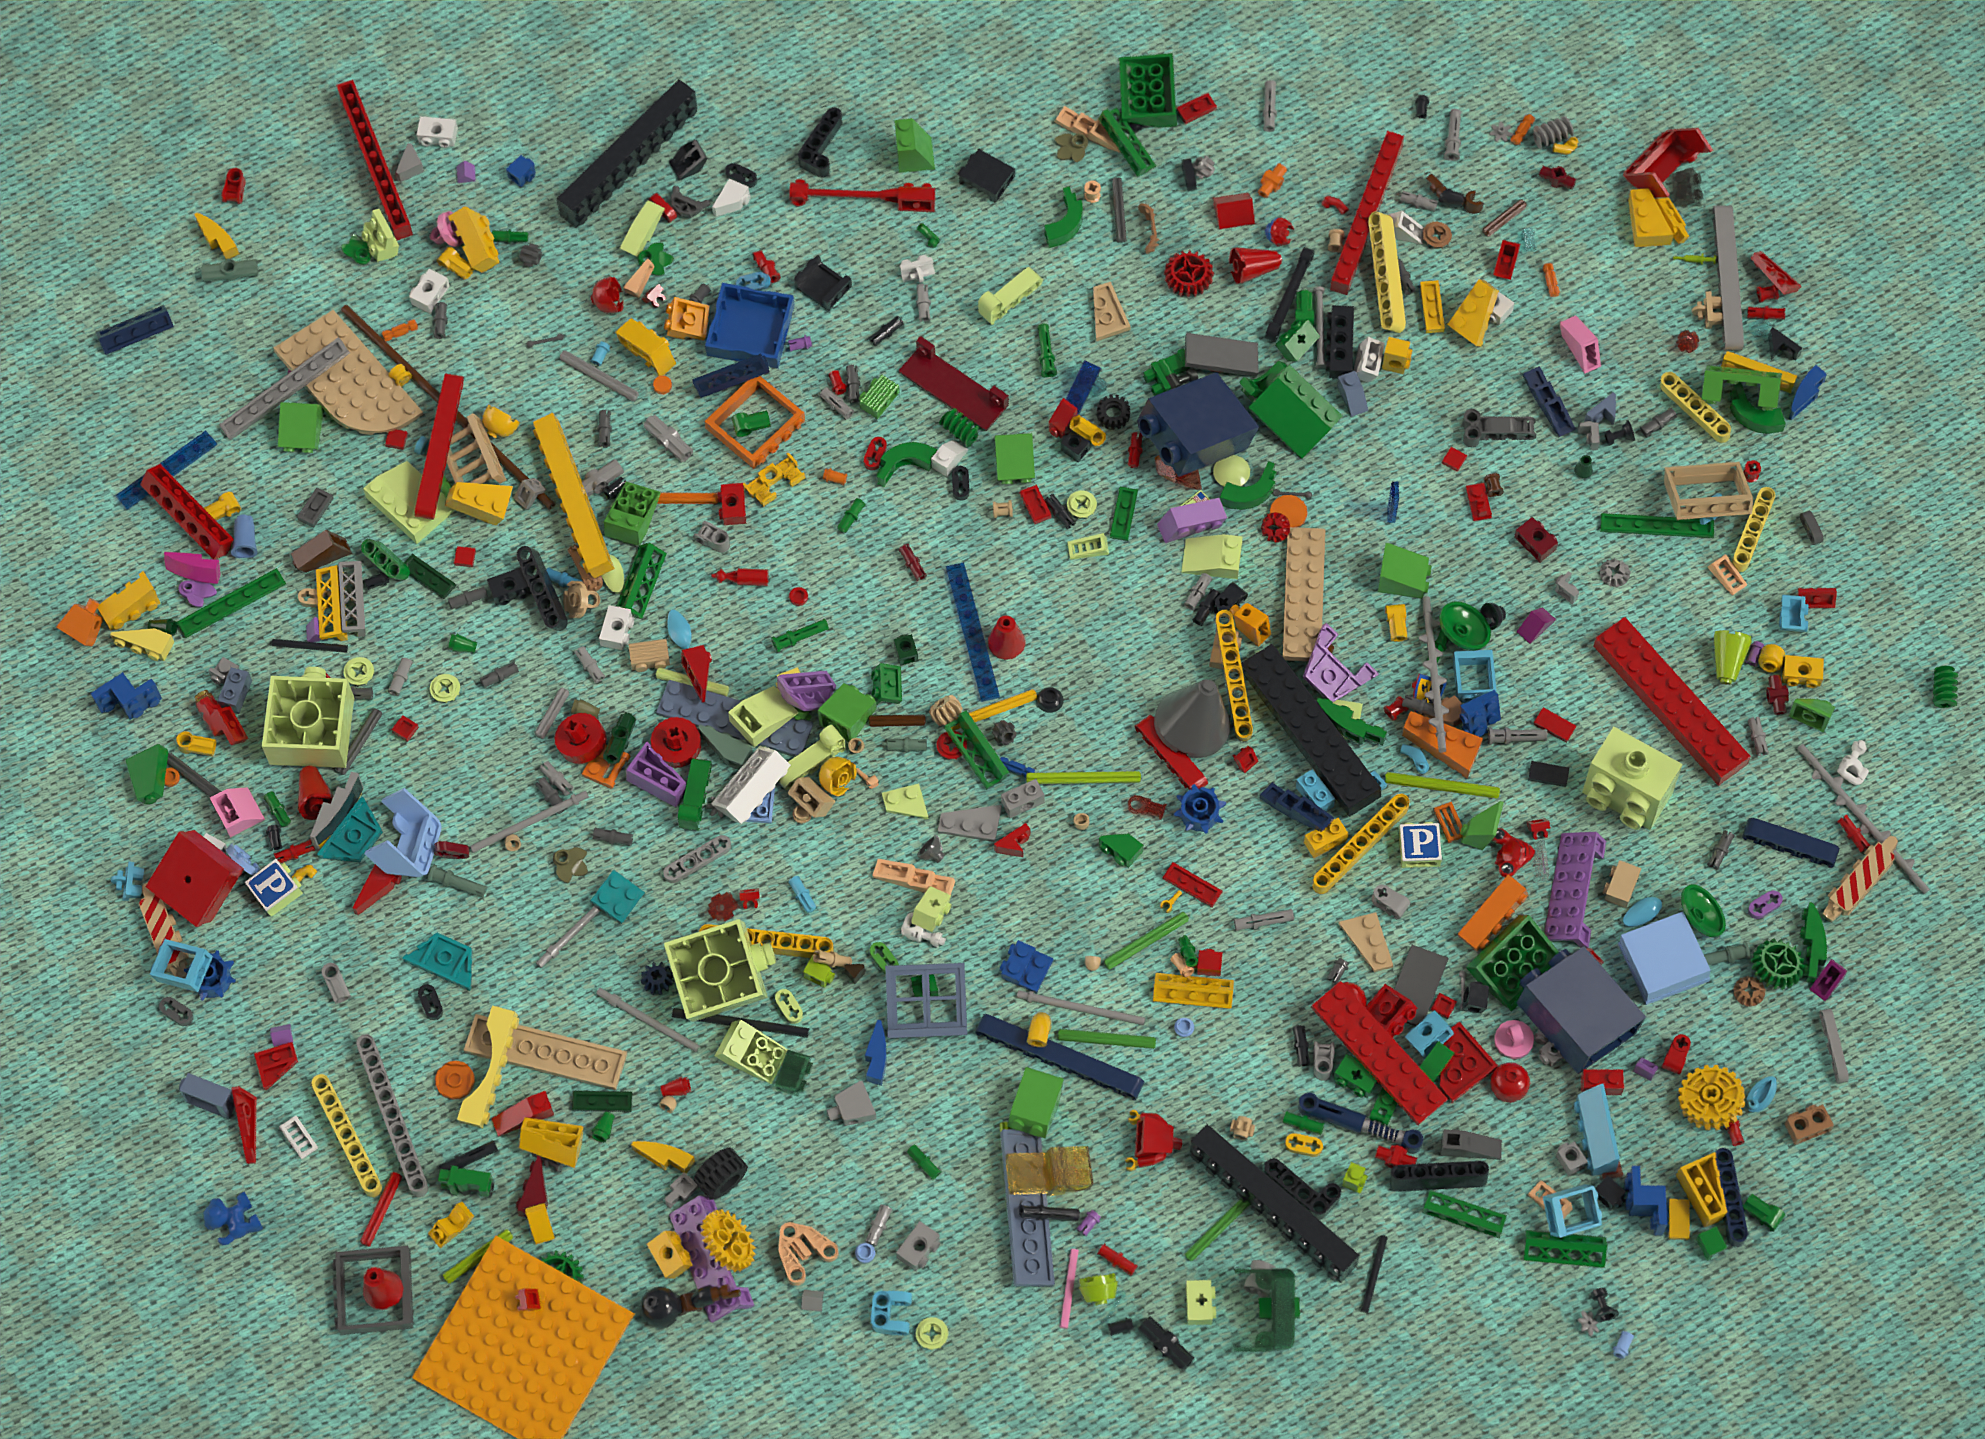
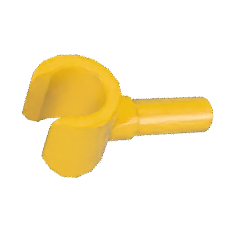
M1178 890L1170 900L1162 901L1160 904L1161 909L1165 904H1168L1170 907L1166 910V913H1170L1173 908L1172 905L1182 892Z

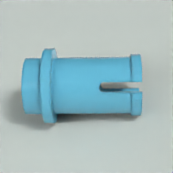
M602 341L596 345L597 349L590 360L591 363L598 366L602 365L606 354L610 352V345Z

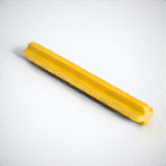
M1034 689L969 712L974 722H978L1037 699V694ZM957 724L951 729L954 731L961 727L959 726V724Z

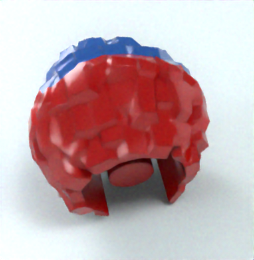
M1280 217L1268 223L1264 232L1269 242L1276 246L1289 244L1292 240L1286 237L1289 236L1288 229L1294 230V227L1289 220Z

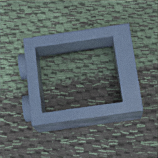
M190 1073L179 1084V1091L186 1103L224 1118H230L235 1108L231 1089Z

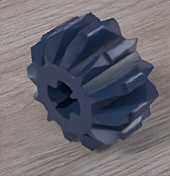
M654 961L652 962L653 967L646 965V971L641 972L643 977L641 984L645 985L644 990H651L652 995L656 993V990H658L659 995H662L663 988L669 992L668 985H673L674 983L672 980L674 976L673 972H670V966L664 967L662 961L658 966H656ZM656 976H660L661 979L658 978V980H654V977L657 978Z

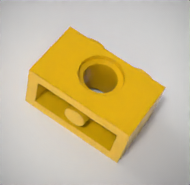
M1392 337L1388 338L1382 370L1404 374L1405 369H1409L1413 351L1409 349V341Z
M1785 655L1782 666V683H1787L1788 686L1792 687L1798 684L1806 685L1808 688L1821 686L1824 659ZM1799 671H1804L1806 675L1800 674Z
M1338 817L1322 832L1313 830L1306 834L1304 844L1312 857L1316 858L1346 842L1348 831Z
M665 1230L647 1243L665 1278L674 1279L693 1266L690 1260L691 1256L683 1248L681 1238L676 1232ZM671 1250H673V1255H672V1257H670V1251H671Z

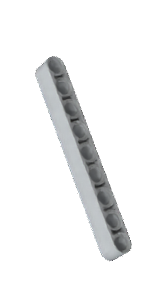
M1732 205L1713 206V228L1716 230L1714 240L1715 246H1717V252L1715 253L1716 262H1718L1717 277L1720 279L1718 290L1722 300L1720 310L1723 313V322L1721 324L1724 329L1722 339L1725 342V348L1723 350H1743L1744 336Z
M368 1034L361 1035L356 1042L357 1048L407 1184L415 1197H423L428 1192V1184L378 1048L372 1036ZM371 1043L369 1048H362L364 1044ZM371 1061H378L376 1065L369 1066V1063ZM384 1078L383 1082L375 1083L376 1079ZM385 1095L391 1096L387 1101L381 1100ZM390 1113H397L396 1117L388 1118ZM398 1130L404 1131L400 1136L394 1135ZM410 1148L408 1153H401L402 1149ZM410 1166H417L414 1171H407ZM417 1183L423 1184L420 1189H414V1186Z

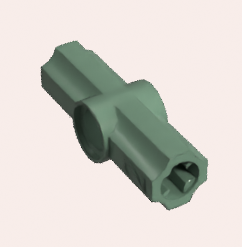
M225 259L221 263L207 264L201 267L203 282L223 279L234 281L237 278L258 276L259 274L256 259L243 261Z

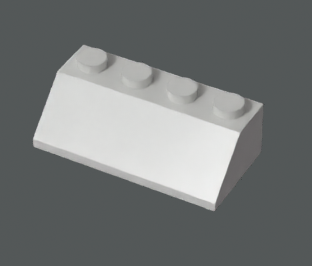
M759 746L711 805L734 822L742 824L750 818V813L761 805L765 795L775 788L776 782L787 774V769L791 765L776 750Z

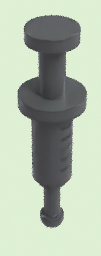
M532 1153V1156L537 1158V1154ZM540 1156L545 1167L551 1165L556 1168L555 1171L558 1173L563 1169L564 1164H558L551 1159Z

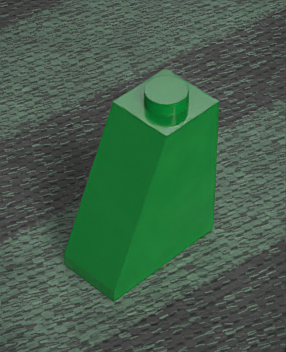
M156 744L125 759L136 798L147 805L153 804L163 797L168 749L160 744Z

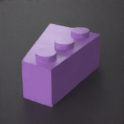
M1220 498L1170 508L1158 522L1157 526L1165 543H1169L1210 528H1220L1227 519Z
M646 742L626 769L627 781L666 803L677 807L685 795L686 782Z

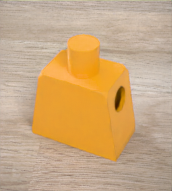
M1245 603L1241 608L1236 604L1231 607L1229 612L1234 617L1236 628L1259 647L1271 635L1269 616L1249 603Z

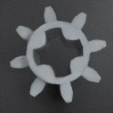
M1207 155L1204 158H1196L1193 162L1195 175L1200 179L1204 176L1206 178L1210 177L1215 171L1213 166L1215 162Z

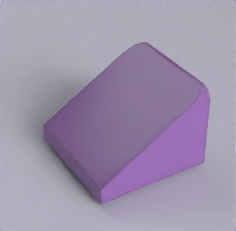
M314 617L306 626L307 642L321 641L319 637V620L317 617Z

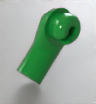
M920 223L917 226V230L929 240L927 242L928 246L931 248L937 247V244L940 242L939 237L924 223Z

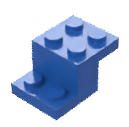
M123 672L90 693L101 713L105 711L110 712L118 703L130 720L140 717L147 708L157 706L162 699L152 679L135 689Z
M1632 1166L1630 1172H1627L1626 1179H1624V1190L1628 1191L1627 1198H1625V1210H1629V1216H1653V1218H1650V1229L1654 1230V1236H1663L1667 1227L1666 1186L1641 1185L1640 1166Z

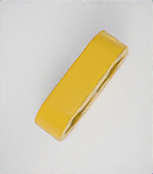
M1292 1133L1285 1140L1286 1149L1292 1153L1316 1157L1323 1150L1322 1141L1316 1137ZM1293 1139H1297V1143L1303 1145L1297 1144L1296 1147H1291L1292 1144L1289 1143V1141L1291 1142L1293 1141ZM1313 1143H1317L1316 1146L1319 1147V1149L1311 1151V1147L1305 1145L1312 1146Z

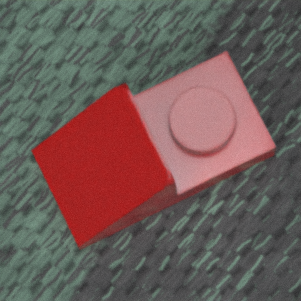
M1502 240L1494 276L1512 279L1520 249L1519 243Z
M1025 823L994 843L995 852L1023 858V850L1018 843L1023 844L1028 841L1031 835L1030 827Z

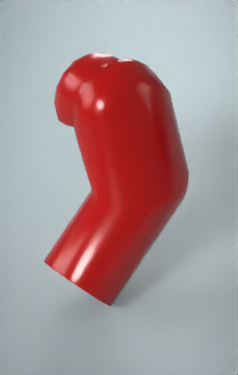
M1326 196L1321 202L1325 208H1330L1331 205L1334 206L1342 215L1349 210L1336 197Z

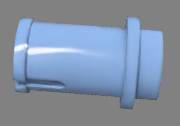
M1627 1331L1621 1332L1617 1345L1613 1347L1614 1356L1620 1359L1628 1356V1349L1634 1338L1631 1333Z

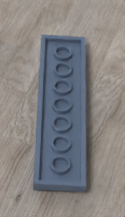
M672 680L668 681L656 711L657 715L666 718H685L694 723L696 727L700 724L703 726L709 725L720 733L726 732L735 739L746 740L730 722L728 714L731 709L742 701L707 691L705 702H701L693 686ZM793 717L758 744V746L796 757L804 751L813 728V723L802 719L796 720Z
M1003 1129L1000 1132L1014 1287H1053L1055 1281L1049 1219L1038 1221L1036 1218H1021L1019 1215L1021 1205L1037 1206L1039 1204L1048 1207L1041 1137L1019 1130Z

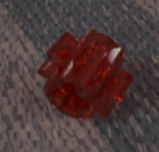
M1689 330L1682 331L1677 336L1678 340L1676 341L1680 351L1686 350L1687 353L1695 351L1699 346L1698 342H1700L1696 332L1692 331L1690 333Z

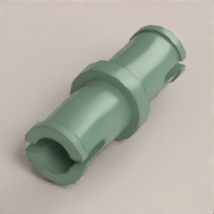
M905 737V739L888 738L887 749L905 750V752H909V750L926 751L927 739H910L909 737Z

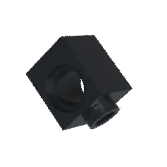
M1073 430L1069 434H1065L1060 441L1061 451L1078 463L1090 450V442ZM1076 444V445H1078V446H1077V447H1071L1070 445Z
M1477 981L1470 982L1463 991L1462 1011L1483 1013L1487 1009L1489 986H1485Z
M1609 1176L1595 1188L1598 1193V1200L1610 1211L1614 1207L1618 1209L1625 1201L1626 1191Z

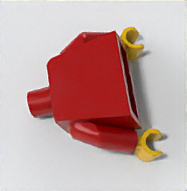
M1136 1110L1129 1112L1130 1115L1136 1116L1134 1119L1129 1118L1128 1121L1132 1125L1137 1124L1135 1157L1138 1159L1127 1158L1125 1160L1126 1163H1134L1132 1167L1126 1168L1128 1171H1134L1137 1166L1140 1168L1153 1166L1164 1161L1167 1156L1172 1154L1173 1149L1180 1150L1182 1148V1138L1173 1137L1174 1127L1168 1124L1159 1114H1138Z

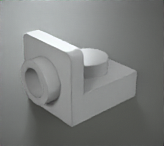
M1591 421L1579 423L1578 434H1587L1586 442L1590 444V449L1598 450L1600 443L1598 423Z
M535 478L522 481L513 498L524 509H529L538 494L544 493L546 488Z
M1568 571L1565 575H1560L1556 580L1555 591L1573 605L1578 599L1579 591L1573 584L1568 583L1572 575Z
M223 657L215 669L210 667L208 670L211 676L210 679L218 685L224 684L230 668L239 669V666Z

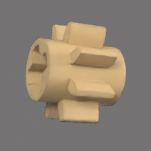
M1238 1116L1237 1121L1232 1120L1230 1132H1234L1233 1137L1243 1141L1247 1140L1248 1136L1253 1137L1255 1130L1252 1120L1244 1116Z

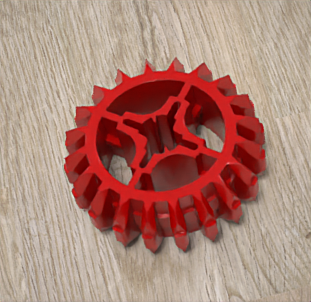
M1182 250L1181 255L1175 253L1174 258L1170 257L1169 263L1165 265L1164 275L1165 282L1168 283L1169 289L1173 288L1174 293L1179 290L1180 297L1183 293H1186L1187 297L1190 296V293H1193L1196 297L1197 291L1203 294L1204 289L1208 290L1209 285L1212 284L1214 272L1210 260L1205 259L1204 254L1199 256L1198 251L1193 254L1191 250L1188 253ZM1183 265V267H1182L1181 269H1178V271L1175 272V270H1176L1179 266ZM1200 275H1203L1201 279L1195 282L1196 278L1200 277Z

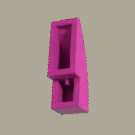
M164 552L165 567L170 572L194 581L218 584L221 575L219 560L202 559V554Z

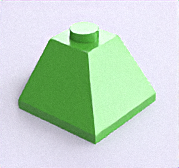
M1795 699L1788 717L1824 732L1833 715L1835 706L1826 700Z
M1499 801L1471 818L1467 824H1464L1460 835H1463L1461 843L1483 850L1496 836L1504 802Z

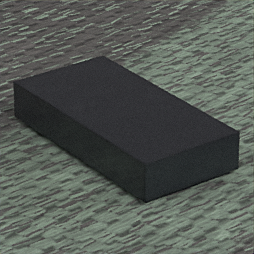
M1531 761L1528 781L1566 787L1569 767Z

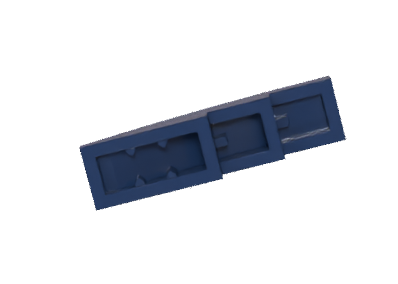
M1538 366L1523 373L1522 376L1531 394L1558 437L1576 430L1561 397H1557L1551 382H1547L1541 367Z
M1273 782L1260 794V799L1274 809L1320 832L1334 820L1333 816L1305 796L1300 798L1289 789L1284 791Z

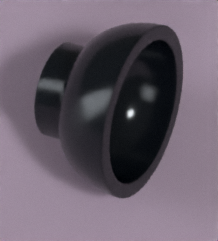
M1485 603L1481 607L1480 613L1485 619L1490 618L1492 621L1489 624L1490 630L1498 628L1506 618V612L1502 606H1498L1495 603Z
M1047 687L1038 693L1036 702L1042 711L1053 713L1063 706L1064 698L1058 689Z

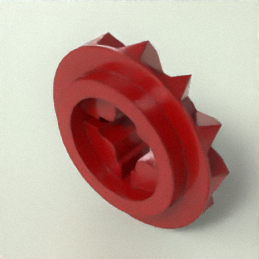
M1278 512L1267 514L1262 520V526L1260 527L1262 535L1268 537L1267 541L1272 540L1275 543L1283 541L1290 532L1288 518ZM1274 522H1276V525L1282 526V528L1276 530V533H1274L1273 529L1269 528L1274 525Z
M953 731L955 734L962 735V733L958 731ZM947 732L942 733L937 740V751L941 757H945L948 760H957L958 757L963 756L957 747H953V750L950 751L947 744H951L952 739ZM964 740L963 746L965 749H967V741Z

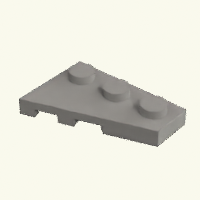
M1002 805L941 813L938 833L995 842Z

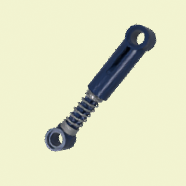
M1304 1093L1299 1099L1298 1109L1303 1116L1314 1117L1359 1134L1366 1132L1367 1134L1371 1133L1372 1136L1377 1135V1138L1382 1137V1139L1391 1140L1393 1143L1400 1145L1408 1150L1407 1153L1410 1154L1418 1153L1422 1148L1424 1138L1418 1130L1412 1129L1405 1132L1400 1129L1398 1131L1396 1128H1391V1126L1387 1127L1386 1124L1376 1123L1375 1120L1370 1121V1118L1368 1119L1365 1114L1320 1099L1313 1093ZM1305 1102H1310L1314 1106L1312 1108H1306L1303 1104ZM1415 1139L1418 1144L1411 1145L1408 1140Z

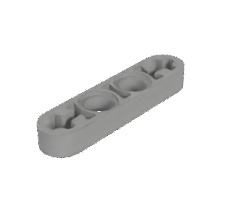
M725 835L717 836L669 864L663 872L665 880L669 883H676L728 853L731 849L730 839ZM720 841L723 843L727 842L725 848L722 846L718 847ZM712 845H714V849L717 848L716 854L714 853V850L711 847ZM705 850L711 852V856L708 859H703L700 856ZM691 860L695 865L687 869L684 867V863ZM678 865L681 866L683 873L679 870ZM669 871L676 872V877L669 876Z
M1832 1009L1820 1010L1824 1035L1828 1039L1829 1055H1832L1833 1059L1831 1063L1836 1082H1848V1070Z

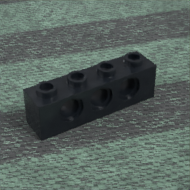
M1332 305L1331 312H1328L1327 323H1331V328H1327V339L1330 340V345L1326 347V356H1330V361H1326V372H1329V378L1338 379L1339 376L1352 372L1354 306Z

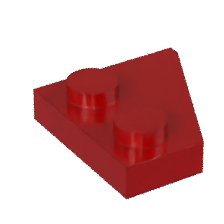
M293 1042L254 1053L264 1090H268L298 1063Z

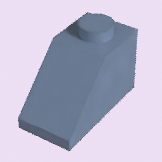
M1356 371L1339 376L1337 388L1351 417L1367 412L1368 406L1363 386Z

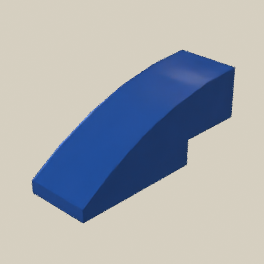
M1815 365L1799 385L1790 409V420L1794 419L1817 398L1820 391L1818 387L1824 383L1827 376L1819 366Z
M877 1020L865 1053V1061L870 1062L866 1074L867 1082L882 1086L885 1076L887 1049L882 1022Z

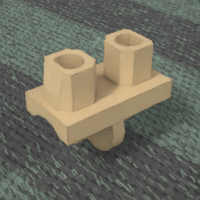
M1706 292L1704 305H1702L1701 301L1697 302V306L1692 308V314L1698 316V320H1703L1705 315L1706 329H1711L1712 325H1720L1723 322V313L1713 312V309H1721L1722 300L1721 297L1712 296L1711 292Z

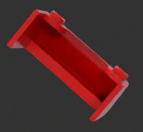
M1699 128L1669 129L1663 132L1624 171L1623 175L1637 189L1649 188L1654 198L1668 197L1670 194L1662 183L1682 163H1692L1698 158L1697 156L1700 153H1711L1713 149Z

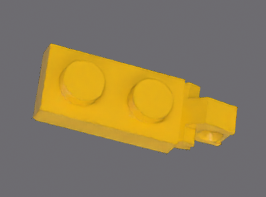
M1670 198L1655 199L1674 234L1673 238L1678 244L1684 243L1689 238L1685 230L1686 224Z

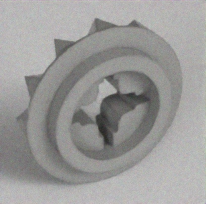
M1616 558L1613 560L1607 559L1600 568V577L1605 584L1619 587L1627 583L1631 571L1623 560H1616ZM1617 567H1619V574L1616 573L1612 577V570L1617 569Z

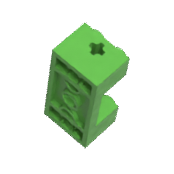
M1707 365L1704 375L1702 400H1706L1705 403L1708 404L1720 402L1724 380H1727V383L1738 384V381L1746 382L1748 386H1757L1758 383L1761 384L1758 406H1762L1763 410H1773V408L1778 406L1782 373Z

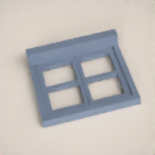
M965 963L885 966L888 1038L967 1035ZM955 973L956 995L930 996L929 974ZM922 975L923 997L897 998L896 976ZM956 999L957 1021L931 1022L930 1000ZM923 1001L924 1023L898 1024L897 1002Z

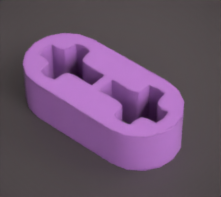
M1769 891L1750 903L1748 913L1754 919H1761L1781 906L1783 897L1778 891ZM1770 896L1772 898H1777V904H1775L1774 902L1767 904V902H1769ZM1762 905L1764 906L1761 909L1760 913L1758 911H1753L1755 908L1754 906H1756L1757 908L1761 907Z

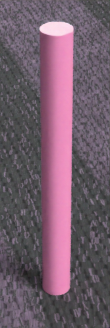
M1071 1249L1060 1323V1328L1068 1329L1079 1252L1077 1249Z

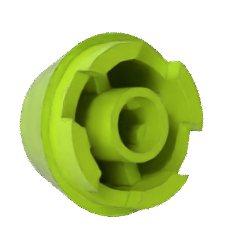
M1115 1273L1079 1278L1080 1287L1078 1288L1086 1303L1095 1302V1305L1107 1304L1108 1299L1116 1297L1118 1281H1116Z

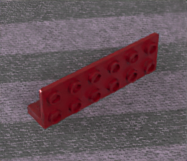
M922 336L916 340V351L899 369L901 375L950 408H956L958 413L961 412L963 417H968L969 421H973L975 425L984 431H987L1009 406L1008 394L996 386H993L990 390L984 388L935 354V345Z

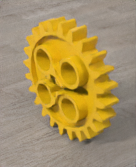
M716 1209L705 1216V1219L702 1220L703 1224L700 1226L703 1229L700 1234L705 1237L702 1239V1242L707 1243L705 1249L711 1251L709 1256L714 1255L715 1262L720 1261L721 1267L726 1265L728 1271L732 1269L733 1272L737 1270L740 1272L750 1266L754 1261L753 1257L756 1255L753 1252L756 1247L751 1244L754 1242V1239L749 1238L751 1232L745 1230L746 1225H741V1219L736 1220L735 1214L730 1216L729 1211L727 1210L724 1213L723 1209L719 1211Z

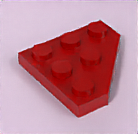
M1458 1022L1451 1028L1454 1034L1443 1043V1045L1455 1053L1441 1072L1439 1089L1451 1103L1459 1099L1498 1067L1496 1062L1461 1022Z

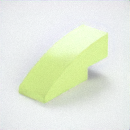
M647 201L631 225L620 249L638 256L643 251L647 241L651 240L665 208Z

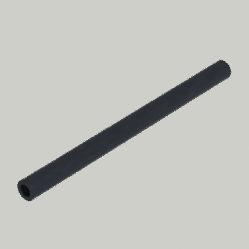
M673 1008V1018L688 1020L684 1009ZM719 1014L698 1020L699 1022L731 1026L734 1021L742 1020L759 1031L808 1038L810 1028Z

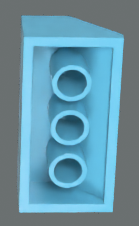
M1599 1084L1578 1094L1577 1100L1574 1102L1575 1113H1579L1580 1116L1578 1129L1579 1132H1583L1584 1136L1582 1148L1583 1151H1587L1588 1155L1586 1166L1588 1170L1591 1169L1592 1176L1616 1173L1620 1160L1604 1084Z

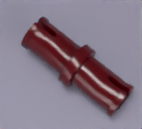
M909 544L902 545L898 550L906 561V567L910 568L916 581H919V578L922 580L927 574L919 563L920 559L915 556Z

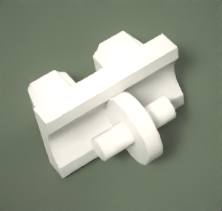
M921 255L914 262L908 259L901 261L900 270L903 282L918 279L919 283L924 282L923 277L935 274L932 257Z

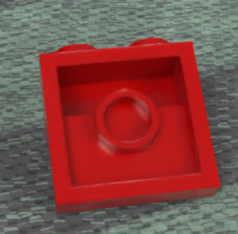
M1384 984L1365 1007L1392 1038L1402 1033L1403 1025L1415 1017L1416 1010L1418 1009L1410 999L1387 984Z

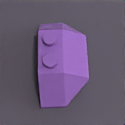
M827 671L782 674L777 677V688L781 692L782 698L788 704L803 711L818 710L832 696L836 688V684Z

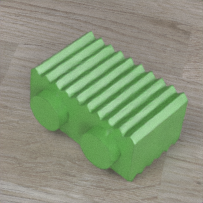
M883 374L878 379L874 378L869 390L862 392L859 397L860 408L878 419L900 393L899 385Z

